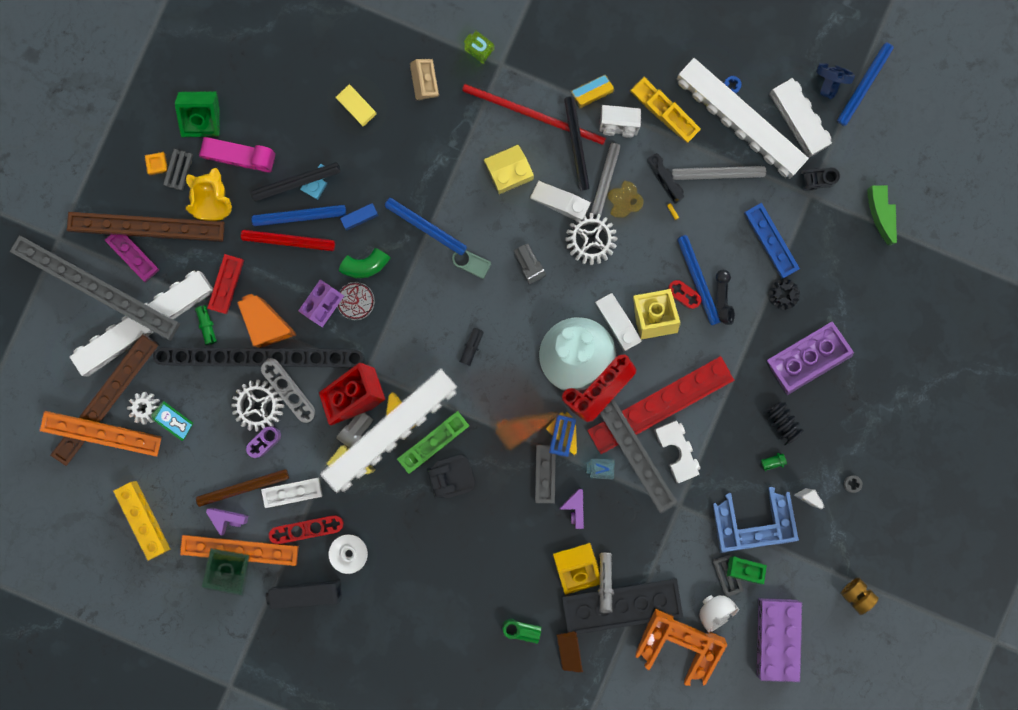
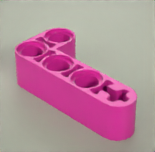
M203 137L199 157L254 170L272 172L276 153L272 149L260 145H255L254 148Z

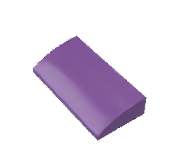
M832 321L768 359L767 363L786 395H789L851 358L854 352Z

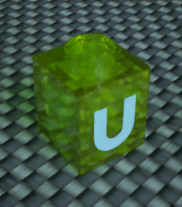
M477 30L473 35L470 33L464 41L465 51L482 64L494 50V43Z

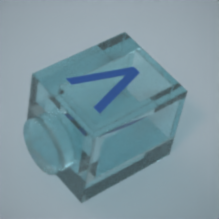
M590 458V462H587L586 474H590V478L614 479L615 460Z

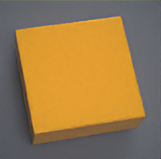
M164 152L145 155L149 175L167 172L168 168Z

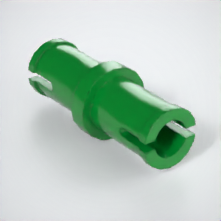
M207 306L195 308L199 321L198 328L202 331L205 345L217 343L213 330L214 323L210 320Z

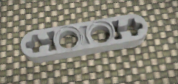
M265 360L261 367L264 377L301 422H310L315 415L313 405L277 360ZM268 365H269V366H272V365H273V366L275 367L274 370H273V371H272V370H269V371H268V370H267ZM285 379L288 386L282 388L278 386L277 381ZM297 394L300 400L294 403L290 401L289 395ZM303 409H304L305 411H308V410L310 411L309 416H308V415H304V416L302 415Z

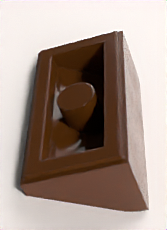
M576 632L557 635L563 670L583 672Z

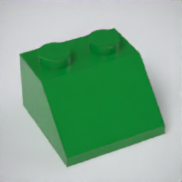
M178 92L175 109L181 137H219V102L217 92Z

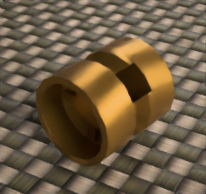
M860 578L852 580L841 592V595L848 603H853L852 607L860 615L872 609L879 600L872 590H867V585Z

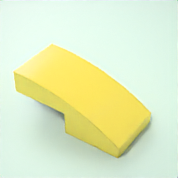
M350 85L336 96V99L362 126L367 124L377 114Z

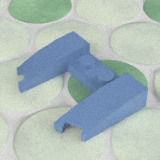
M769 487L773 525L741 530L737 529L731 493L725 495L727 500L719 506L714 503L713 510L720 553L799 541L790 493L786 492V495L783 496L774 493V487Z

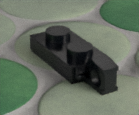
M655 153L647 159V162L672 202L677 204L684 198V191L673 180L671 171L664 167L663 158L658 153Z

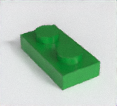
M730 557L727 576L763 585L767 565Z

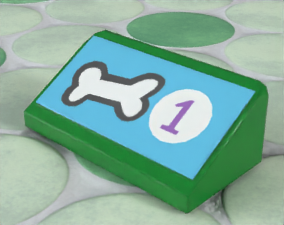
M165 401L151 414L152 419L181 441L185 439L193 425L192 421Z

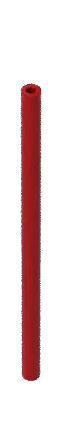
M467 84L463 87V92L570 132L568 123ZM580 128L581 137L604 145L605 137Z

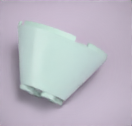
M578 317L569 318L554 325L544 336L539 351L540 365L548 380L563 391L574 388L580 393H584L616 358L615 345L608 331L593 320Z

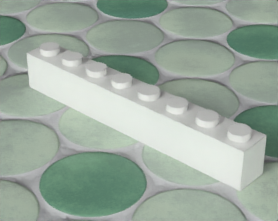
M695 58L678 75V84L683 89H688L693 93V98L698 102L702 101L710 113L713 115L717 114L725 126L733 128L736 131L735 134L740 139H745L749 142L750 148L755 152L759 151L767 163L770 165L774 164L782 176L791 178L809 159Z
M192 271L185 276V280L175 282L169 287L170 290L157 294L152 302L144 304L171 319H175L211 295L213 288L202 272ZM124 316L121 319V323L109 326L105 330L106 333L101 336H94L85 347L80 346L76 348L70 359L80 374L88 377L132 348L143 333L149 336L154 331Z
M440 369L321 475L336 492L340 490L346 491L352 485L350 482L355 477L359 479L367 472L365 468L368 465L372 464L374 466L382 459L380 455L384 451L389 453L397 446L395 442L400 437L405 439L412 433L410 429L415 424L420 426L427 419L425 415L430 411L432 413L436 412L442 406L440 404L442 400L452 398L457 393L455 391L457 386Z

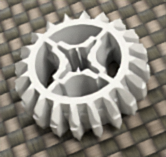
M590 213L589 219L585 215L582 222L577 218L575 219L577 225L574 223L570 224L573 230H567V234L572 236L566 237L567 242H572L567 245V249L574 248L570 255L572 256L577 253L578 255L575 259L577 261L580 257H583V264L586 263L587 259H590V265H593L594 259L600 264V257L606 261L608 257L605 253L612 255L613 251L609 248H616V244L611 243L617 241V237L611 236L616 233V230H609L613 224L609 223L606 225V217L603 221H600V214L597 215L596 219H593V213ZM590 224L597 226L593 231H587L581 228L585 225ZM601 230H603L606 234V245H604L602 241L599 239V233ZM595 232H597L594 239L596 242L593 243L592 241V243H589L588 246H586L589 239L587 236L589 235L591 237V235H594ZM576 233L580 234V237L584 239V245L581 249L576 243ZM590 247L602 250L596 254L585 253Z
M256 380V385L253 381H249V388L246 384H243L242 388L244 391L237 389L236 392L240 396H233V399L238 401L237 404L233 403L231 406L237 407V410L232 413L233 415H240L236 418L237 422L243 419L242 427L248 424L247 428L251 431L255 426V431L259 432L260 426L262 429L266 428L267 424L270 427H274L272 420L275 422L280 421L276 415H283V412L278 411V408H284V404L278 403V401L283 399L276 397L278 393L276 390L273 392L274 388L272 385L268 387V381H264L262 386L261 380ZM263 390L268 395L259 399L252 391ZM248 396L250 405L247 409H245L246 411H244V401L245 398ZM272 400L273 407L268 416L266 406ZM255 402H262L261 409H254ZM258 413L264 420L255 422L249 419L248 416Z

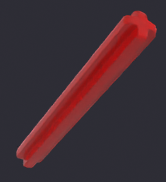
M242 230L241 239L243 241L334 251L335 241L250 230Z

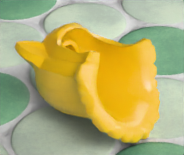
M213 168L209 174L198 177L190 174L187 175L186 182L190 187L189 200L191 204L186 206V210L193 217L204 221H218L229 216L232 211L230 199L225 197V188L217 168Z

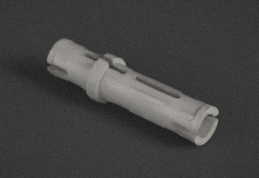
M605 552L599 554L600 589L598 594L600 595V612L611 613L612 595L614 594L612 589V554Z

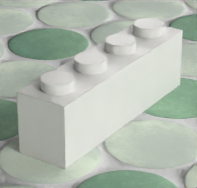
M791 78L774 88L770 92V96L806 156L810 158L832 143L830 141L831 136L821 126L820 117L812 111L809 99L803 96L800 84Z

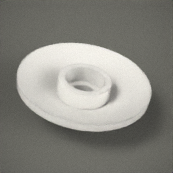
M340 536L330 546V562L341 573H355L367 561V547L357 536ZM347 550L352 551L351 557L346 556Z

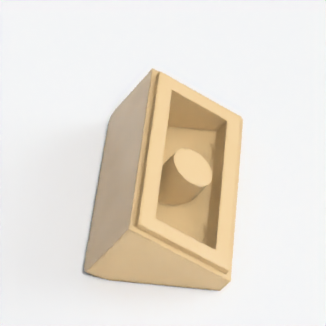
M416 59L411 62L410 68L416 100L438 97L439 93L433 59Z

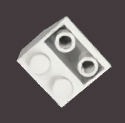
M602 105L599 132H603L604 135L613 136L617 133L629 138L638 134L641 125V109Z

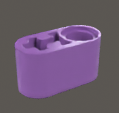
M276 427L264 428L248 443L246 447L247 454L252 458L264 456L279 442L281 438L279 429ZM269 430L275 433V438L272 441H269L266 437ZM262 442H264L265 445H262V446L259 447L260 453H259V452H255V453H254V450H255L254 445H255V446H258V445H260Z

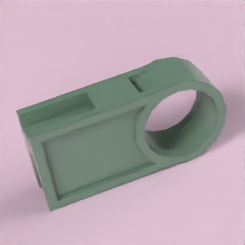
M466 250L465 253L469 256V262L464 266H459L455 262V256L458 253L454 252L452 260L457 268L481 279L485 278L492 264L490 261Z

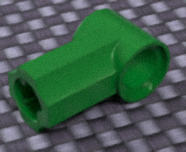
M513 619L506 620L502 625V631L509 639H519L537 644L540 640L541 626L518 622ZM510 624L516 626V631L512 634L506 632V628Z

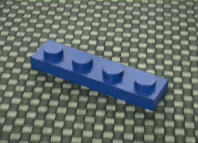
M760 203L746 211L744 214L780 277L783 279L799 270L798 264L763 204Z

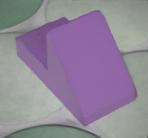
M577 489L559 509H575V513H571V524H575L576 529H584L583 489Z
M208 508L206 511L221 536L226 532L228 521L231 526L241 527V524L247 523L249 517L248 515L215 508Z

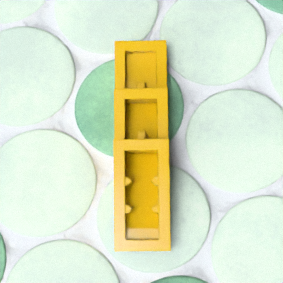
M645 77L630 90L647 109L686 143L701 130L675 102L672 103L660 89L657 90Z

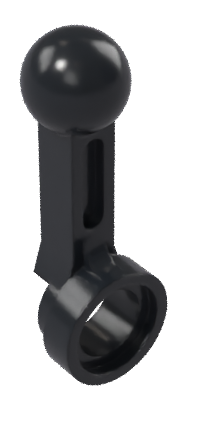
M720 270L716 274V281L718 282L717 309H720L719 320L725 325H732L735 319V312L733 306L728 305V283L731 280V274L727 270Z

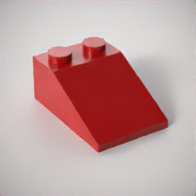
M358 363L319 392L329 425H334L372 410L386 400L375 368L363 363Z

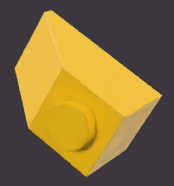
M561 412L559 414L561 416L573 418L568 412H566L565 414ZM556 418L546 428L551 435L554 432ZM561 419L556 437L558 441H560L561 431L564 420ZM568 421L563 441V446L565 448L567 445V440L571 426L570 421ZM576 425L570 446V452L573 455L577 453Z

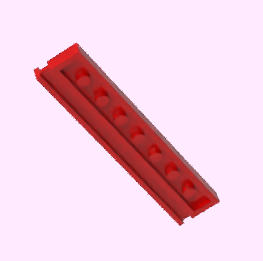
M720 356L621 412L637 435L733 382L734 378ZM604 421L587 430L600 455L618 445Z

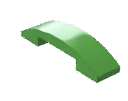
M457 411L397 458V460L410 474L467 429L469 424Z

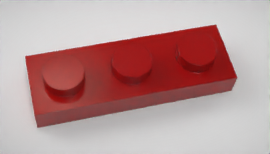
M224 254L207 309L227 315L244 263L243 259Z

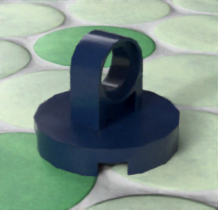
M819 63L816 73L825 78L821 88V96L833 99L840 83H853L855 75H852L853 72L840 66L828 67V63Z

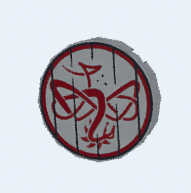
M353 282L343 286L339 291L344 297L337 307L343 316L351 320H362L369 316L375 305L374 295L370 288L365 284Z

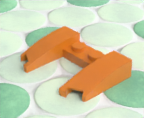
M655 609L635 655L637 658L642 655L647 661L644 664L645 668L650 670L666 640L688 648L697 653L686 675L684 685L691 686L692 679H702V684L706 685L725 651L727 643L724 637L708 631L704 633L674 620L673 616Z

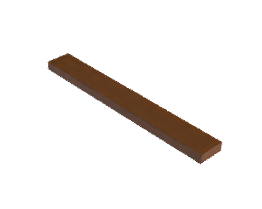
M68 212V232L224 241L225 223L220 221Z
M143 333L79 418L100 423L159 344ZM64 436L50 456L67 466L85 441Z

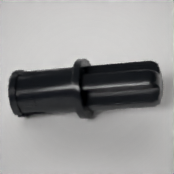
M473 328L459 362L471 366L476 350L479 351L478 345L483 336L482 330Z

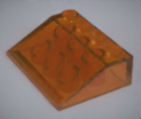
M556 412L515 418L510 421L505 418L496 425L498 429L495 431L508 450H511L556 418L558 414Z

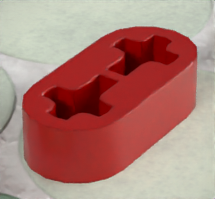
M675 280L669 284L668 289H671L673 298L688 309H695L700 305L701 296L685 283ZM680 285V291L684 294L682 295L679 292L674 294L672 286ZM685 295L689 297L695 296L697 303L689 305V299Z

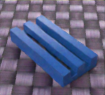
M557 415L549 453L568 457L576 423L575 418ZM561 419L564 420L561 431L558 450H554L559 423ZM570 421L571 426L565 452H562L567 423Z

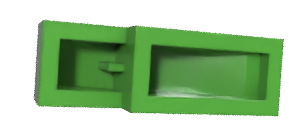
M888 185L871 186L867 189L874 223L886 244L893 245L897 243L896 204H888Z

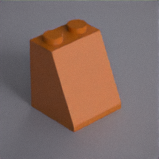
M250 294L242 297V301L238 302L253 346L263 348L296 336L295 331L264 299Z

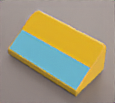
M603 75L571 92L579 108H582L614 92V87L606 75Z

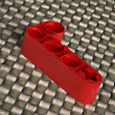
M619 355L583 394L574 388H569L562 394V400L582 420L586 422L593 421L636 373V367L627 355Z

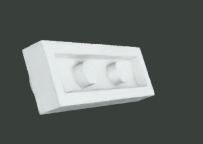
M319 478L261 489L265 508L323 496Z

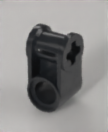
M832 167L801 171V175L804 176L805 185L803 191L830 188L840 179L839 171ZM827 173L833 175V182L827 181L825 177Z

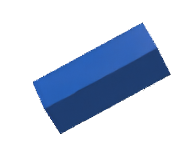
M373 203L340 219L347 231L379 215Z

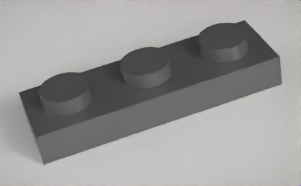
M536 445L535 503H555L556 454L549 453L550 445Z

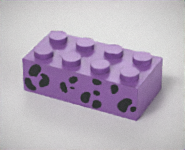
M758 598L756 676L760 680L800 682L802 602L790 599Z

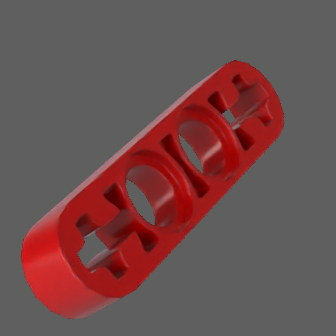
M332 515L277 526L270 530L269 539L274 544H282L333 534L343 529L344 521L340 516ZM333 519L340 522L337 529L331 526L327 527L328 531L325 532L323 520H326V524L333 522ZM317 522L321 525L319 533L311 531L312 523ZM294 526H299L302 529L300 537H295L292 534ZM288 527L290 539H287V535L280 537V541H278V538H274L273 534L276 533V530L279 533L286 532L285 528Z

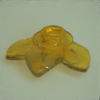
M624 181L622 189H612L607 193L609 200L614 204L610 213L614 217H626L630 212H637L643 207L644 200L637 193V188L632 182ZM632 199L637 200L635 205H631Z

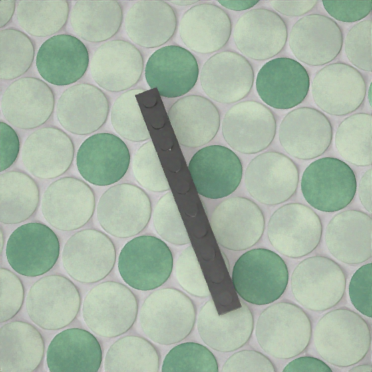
M20 235L10 250L11 253L170 341L180 326V323Z

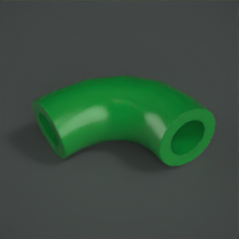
M374 248L369 257L361 260L347 255L339 267V272L353 278H368L379 273L391 257Z

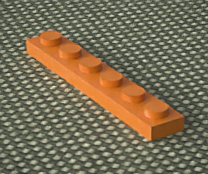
M48 411L44 412L40 427L42 432L156 457L158 456L162 436Z
M182 535L180 555L296 566L299 546Z

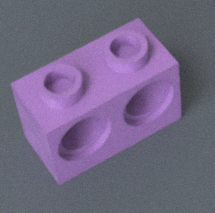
M319 280L299 309V312L323 327L344 295L322 280Z

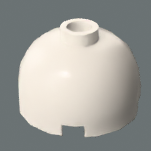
M710 595L703 600L704 606L701 608L699 616L705 629L708 632L710 630L712 632L728 621L727 619L730 617V614L732 617L736 615L739 608L726 596L718 595L713 598Z

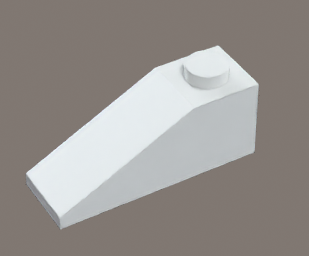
M538 181L530 199L573 220L578 218L581 222L591 203L572 193Z
M612 293L595 302L623 352L642 342Z

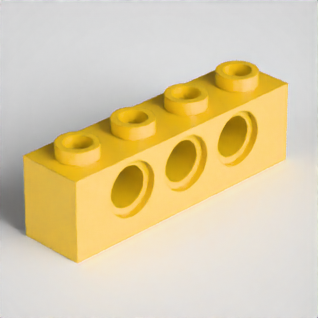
M129 482L114 490L113 492L147 560H151L171 550L138 482Z

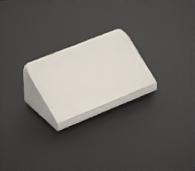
M805 488L794 494L795 497L813 507L824 508L815 490Z

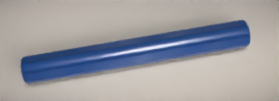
M885 43L839 116L837 120L839 124L843 126L848 124L894 49L891 44Z
M389 198L386 201L385 207L429 236L459 255H463L466 252V245L394 199Z
M338 205L253 215L252 224L254 226L345 216L346 207Z
M681 236L677 241L697 292L701 296V302L710 325L720 323L718 312L688 236Z

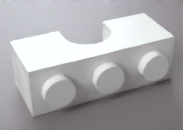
M673 421L654 429L662 448L674 445L679 450L678 460L669 465L675 482L681 483L700 475L698 472L700 470L697 459L692 458L690 453L693 452L691 444L684 439L683 434H685L683 425Z

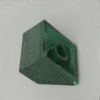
M211 548L202 588L243 596L250 556Z

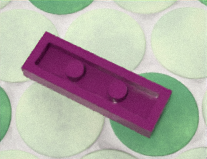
M110 235L105 239V242L145 283L159 271L128 236Z

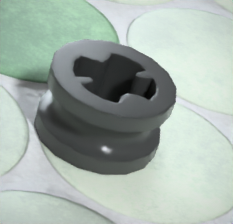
M849 476L845 479L844 488L848 492L856 493L862 489V480L858 476ZM852 479H855V483H858L854 490L848 485V482L852 481Z

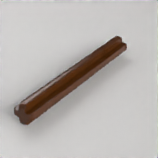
M284 469L198 496L196 497V503L200 507L287 480L289 479V474Z

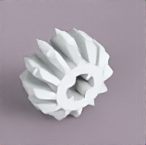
M142 392L140 395L136 393V400H129L133 405L128 406L127 409L133 411L129 414V417H135L134 422L138 423L141 421L142 424H147V421L150 423L154 422L151 414L158 408L156 404L160 402L159 399H154V394L148 395L147 392ZM143 405H147V407L145 408V411H142V410H141V409L144 408Z

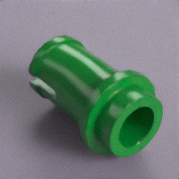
M777 453L776 456L762 459L761 464L763 470L767 471L780 466L783 468L787 461L783 453Z

